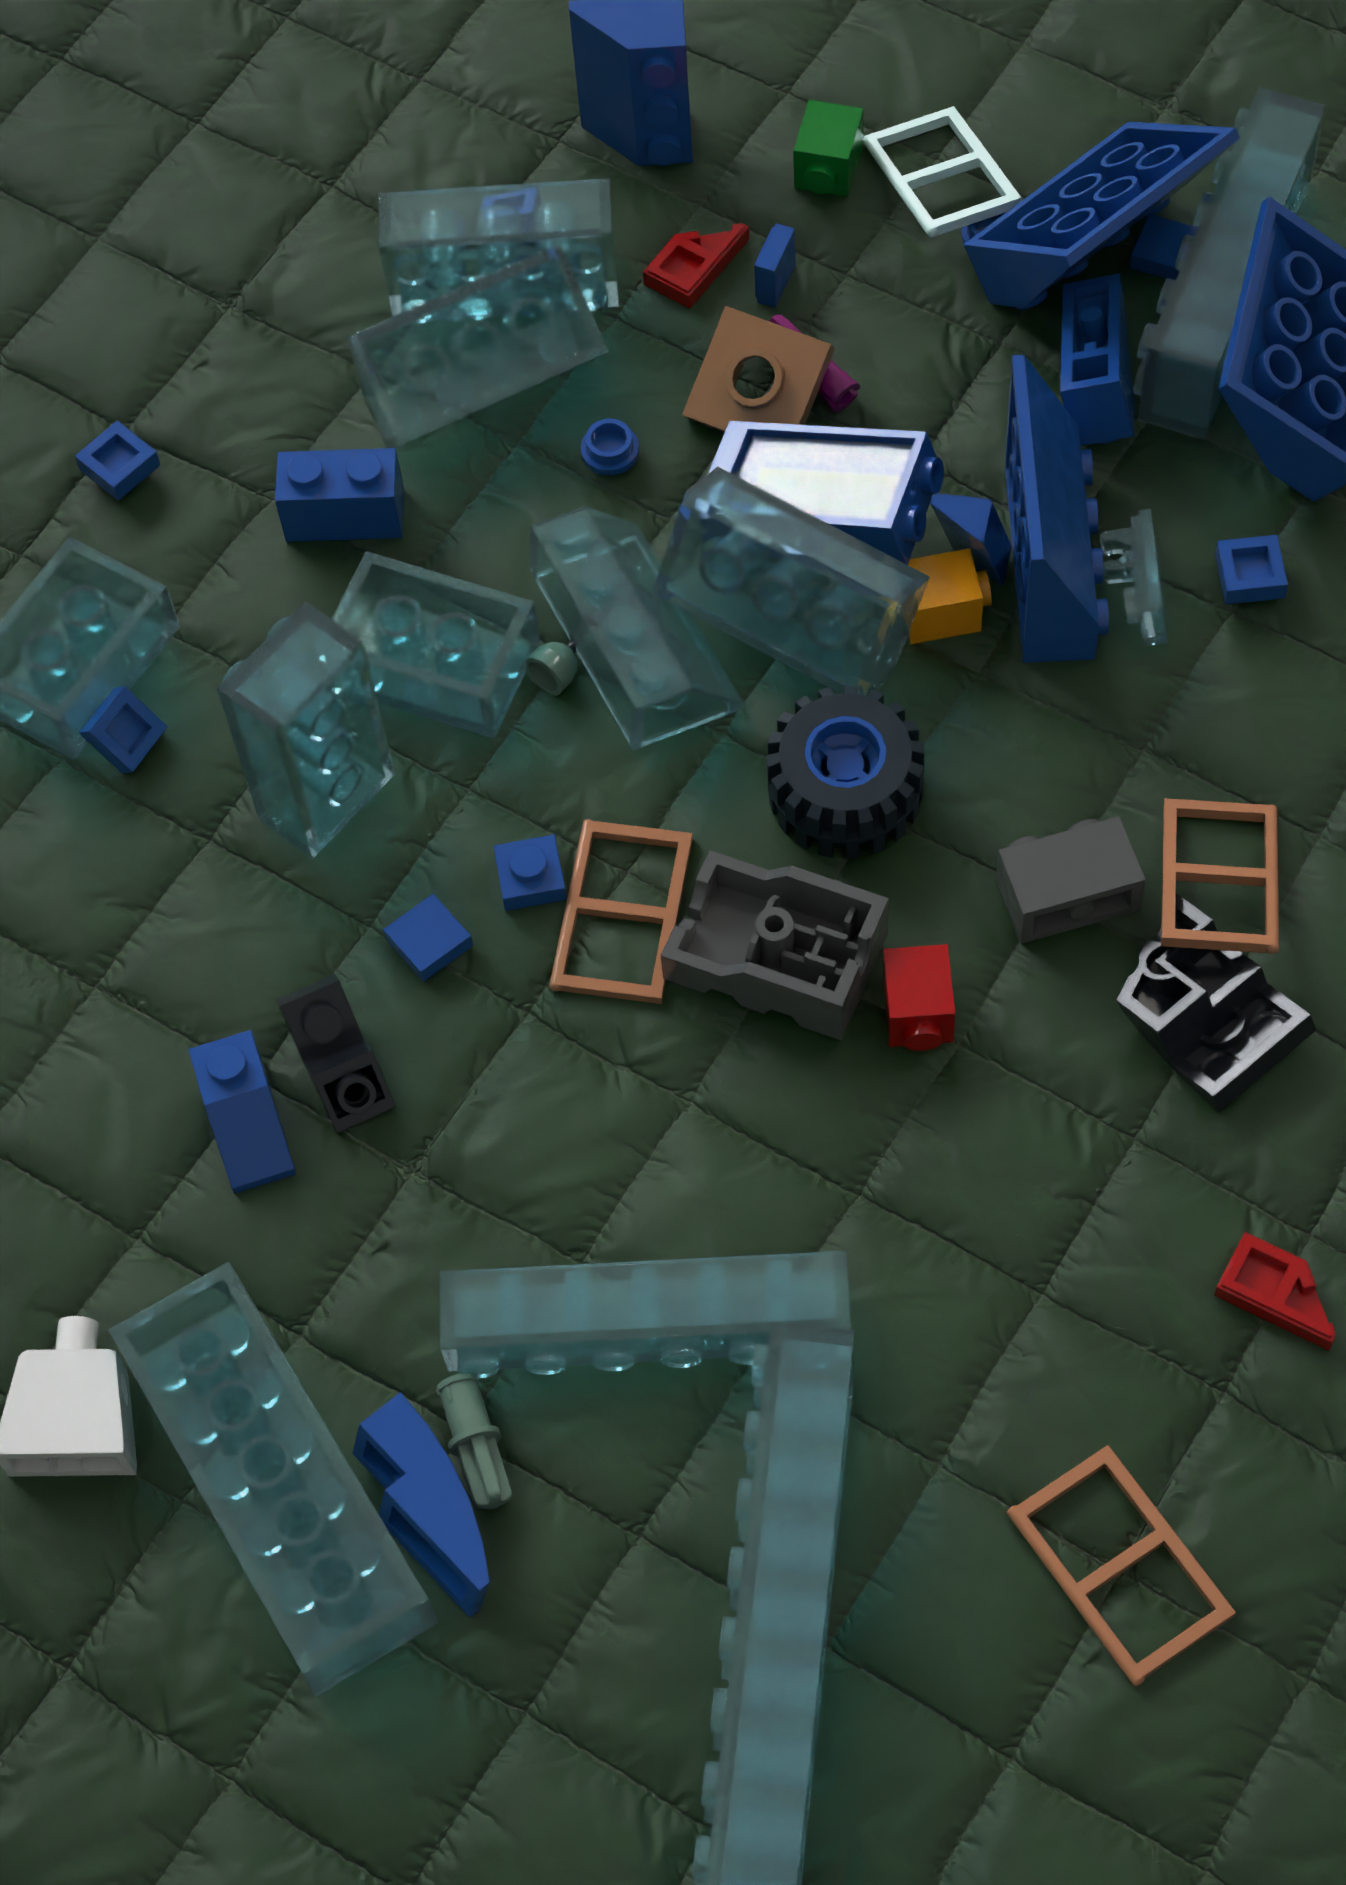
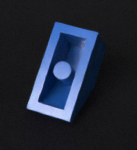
M248 1030L188 1049L203 1103L233 1193H239L295 1175L296 1170L252 1031Z

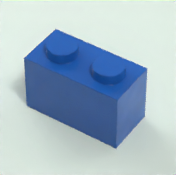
M396 448L278 452L275 503L285 541L403 538L404 485Z

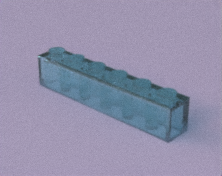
M846 1251L440 1271V1348L448 1372L475 1373L478 1378L490 1377L497 1374L498 1369L525 1368L530 1373L549 1375L560 1373L566 1369V1366L593 1364L595 1368L603 1371H622L631 1368L634 1362L661 1361L663 1365L672 1368H687L700 1364L702 1359L729 1358L734 1363L744 1365L765 1362L771 1355L797 1354L800 1359L806 1361L829 1360L836 1357L838 1352H851V1319Z

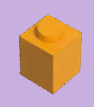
M970 548L913 558L909 560L907 566L898 565V598L910 644L981 631L983 607L991 606L992 604L991 589L986 571H976Z

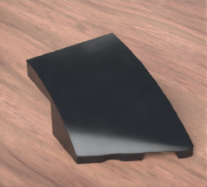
M1176 893L1175 929L1217 932L1213 919ZM1161 927L1154 941L1146 940L1138 956V968L1133 974L1128 976L1117 998L1121 1010L1156 1052L1191 1088L1219 1112L1316 1031L1311 1014L1268 984L1262 967L1241 951L1161 946Z

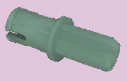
M469 1372L459 1373L442 1380L436 1389L438 1397L441 1398L453 1437L448 1442L450 1454L459 1457L473 1506L476 1509H496L510 1501L512 1497L511 1487L497 1446L502 1436L499 1427L490 1423L479 1388L477 1374Z

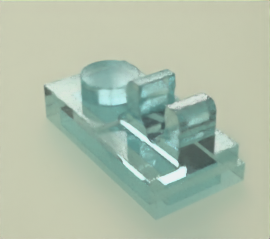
M1151 509L1139 510L1138 516L1130 517L1131 527L1101 533L1100 544L1103 555L1116 553L1123 555L1117 560L1103 562L1105 580L1109 584L1135 582V586L1124 588L1128 624L1140 623L1144 646L1168 643V634Z

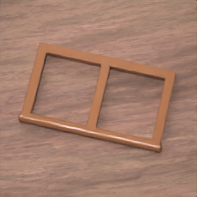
M1164 798L1161 946L1269 954L1279 952L1277 807L1275 805ZM1177 817L1264 822V868L1176 863ZM1176 881L1265 887V935L1175 929Z
M591 819L583 821L549 984L550 990L662 1004L666 980L663 979L661 954L674 926H677L693 843V833L599 822ZM593 838L677 848L666 908L581 897ZM585 914L663 924L651 986L565 975L577 915Z
M1109 1445L1019 1505L1010 1507L1007 1511L1011 1521L1133 1686L1141 1685L1146 1677L1235 1617V1610ZM1105 1468L1153 1532L1076 1583L1029 1518ZM1164 1545L1213 1611L1136 1663L1087 1596Z

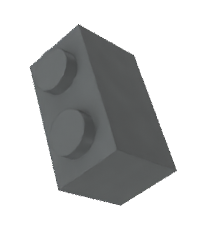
M1120 816L1103 821L1097 819L1083 820L1072 825L1067 831L1042 838L1037 836L1022 837L1009 844L1007 848L998 850L996 882L1020 944L1141 910L1146 879Z

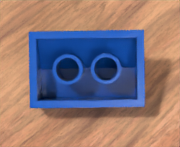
M683 0L569 1L581 127L637 166L693 163Z

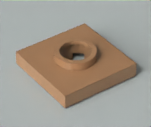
M725 306L682 415L689 420L724 433L729 421L805 425L835 348L830 343ZM753 357L766 359L772 365L775 374L774 384L770 391L756 399L741 396L735 387L737 377L745 366L742 363Z

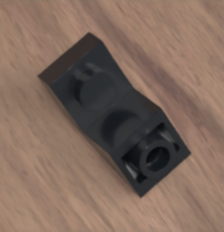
M335 974L276 999L299 1056L336 1133L396 1107L373 1050L363 1038L341 983Z

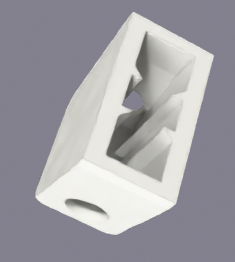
M83 1316L63 1317L58 1320L55 1349L26 1350L19 1355L0 1421V1465L8 1476L136 1475L137 1459L127 1369L117 1351L97 1349L99 1323L96 1320Z

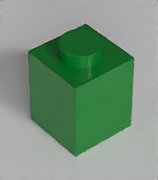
M815 100L808 101L793 149L794 188L809 190L817 194L849 197L863 149L864 108Z

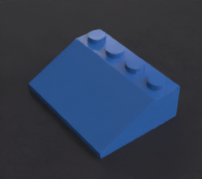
M1127 122L963 244L989 303L1016 307L1019 310L1028 309L1041 303L1048 295L1047 290L1061 279L1074 276L1083 271L1089 264L1088 259L1104 247L1115 245L1124 240L1130 233L1129 228L1143 217L1149 216V214H1156L1166 208L1170 203L1169 198L1186 186L1240 139L1237 129L1231 127Z
M1269 196L1261 202L1219 384V391L1269 473L1315 502L1346 485V249Z
M1012 355L1004 467L1022 663L1093 660L1096 658L1098 635H1108L1109 610L1107 598L1097 599L1095 584H1103L1104 568L1102 548H1091L1090 534L1098 533L1096 498H1086L1085 485H1092L1093 482L1091 449H1081L1078 424L1025 355Z

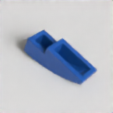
M400 1392L359 1424L352 1454L385 1488L377 1519L471 1618L481 1609L490 1583L483 1541L475 1515L450 1458L429 1425Z

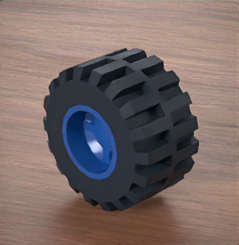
M845 686V694L833 695L832 688L829 687L818 690V699L815 701H811L806 695L795 702V715L784 711L777 720V732H771L768 755H766L769 803L772 813L778 814V825L787 835L795 829L796 844L807 850L811 843L815 841L819 843V855L833 858L834 848H846V859L860 858L861 846L869 845L872 854L885 850L886 835H889L897 842L906 834V821L914 823L919 813V801H922L923 742L919 741V729L913 719L905 721V709L895 701L887 707L884 705V694L871 690L868 697L858 695L857 686Z

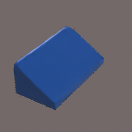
M940 493L932 495L931 505L951 547L955 551L970 548L975 567L980 571L985 570L988 577L997 584L1004 585L1012 546L993 502L985 498Z

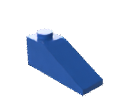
M1120 273L1063 284L1060 393L1065 409L1079 426L1081 446L1095 443L1106 444L1117 439L1134 436V396L1123 284Z

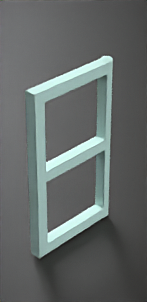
M954 106L863 137V144L930 238L1008 212L1022 201V197ZM950 125L969 151V154L902 176L882 147ZM980 167L1002 197L933 220L912 189Z

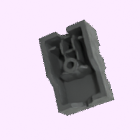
M709 850L696 878L694 893L689 905L690 917L689 919L683 918L678 926H674L661 954L663 979L702 993H706L710 989L733 996L740 1006L763 1014L769 1010H774L792 1016L800 1027L842 1041L888 935L889 898L795 866L767 870Z

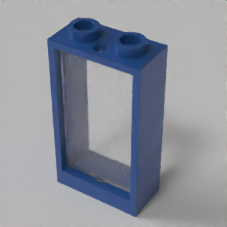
M729 421L692 516L709 550L714 552L907 566L915 543L920 542L924 537L926 513L932 495L939 493L944 479L943 462L936 456L927 432Z

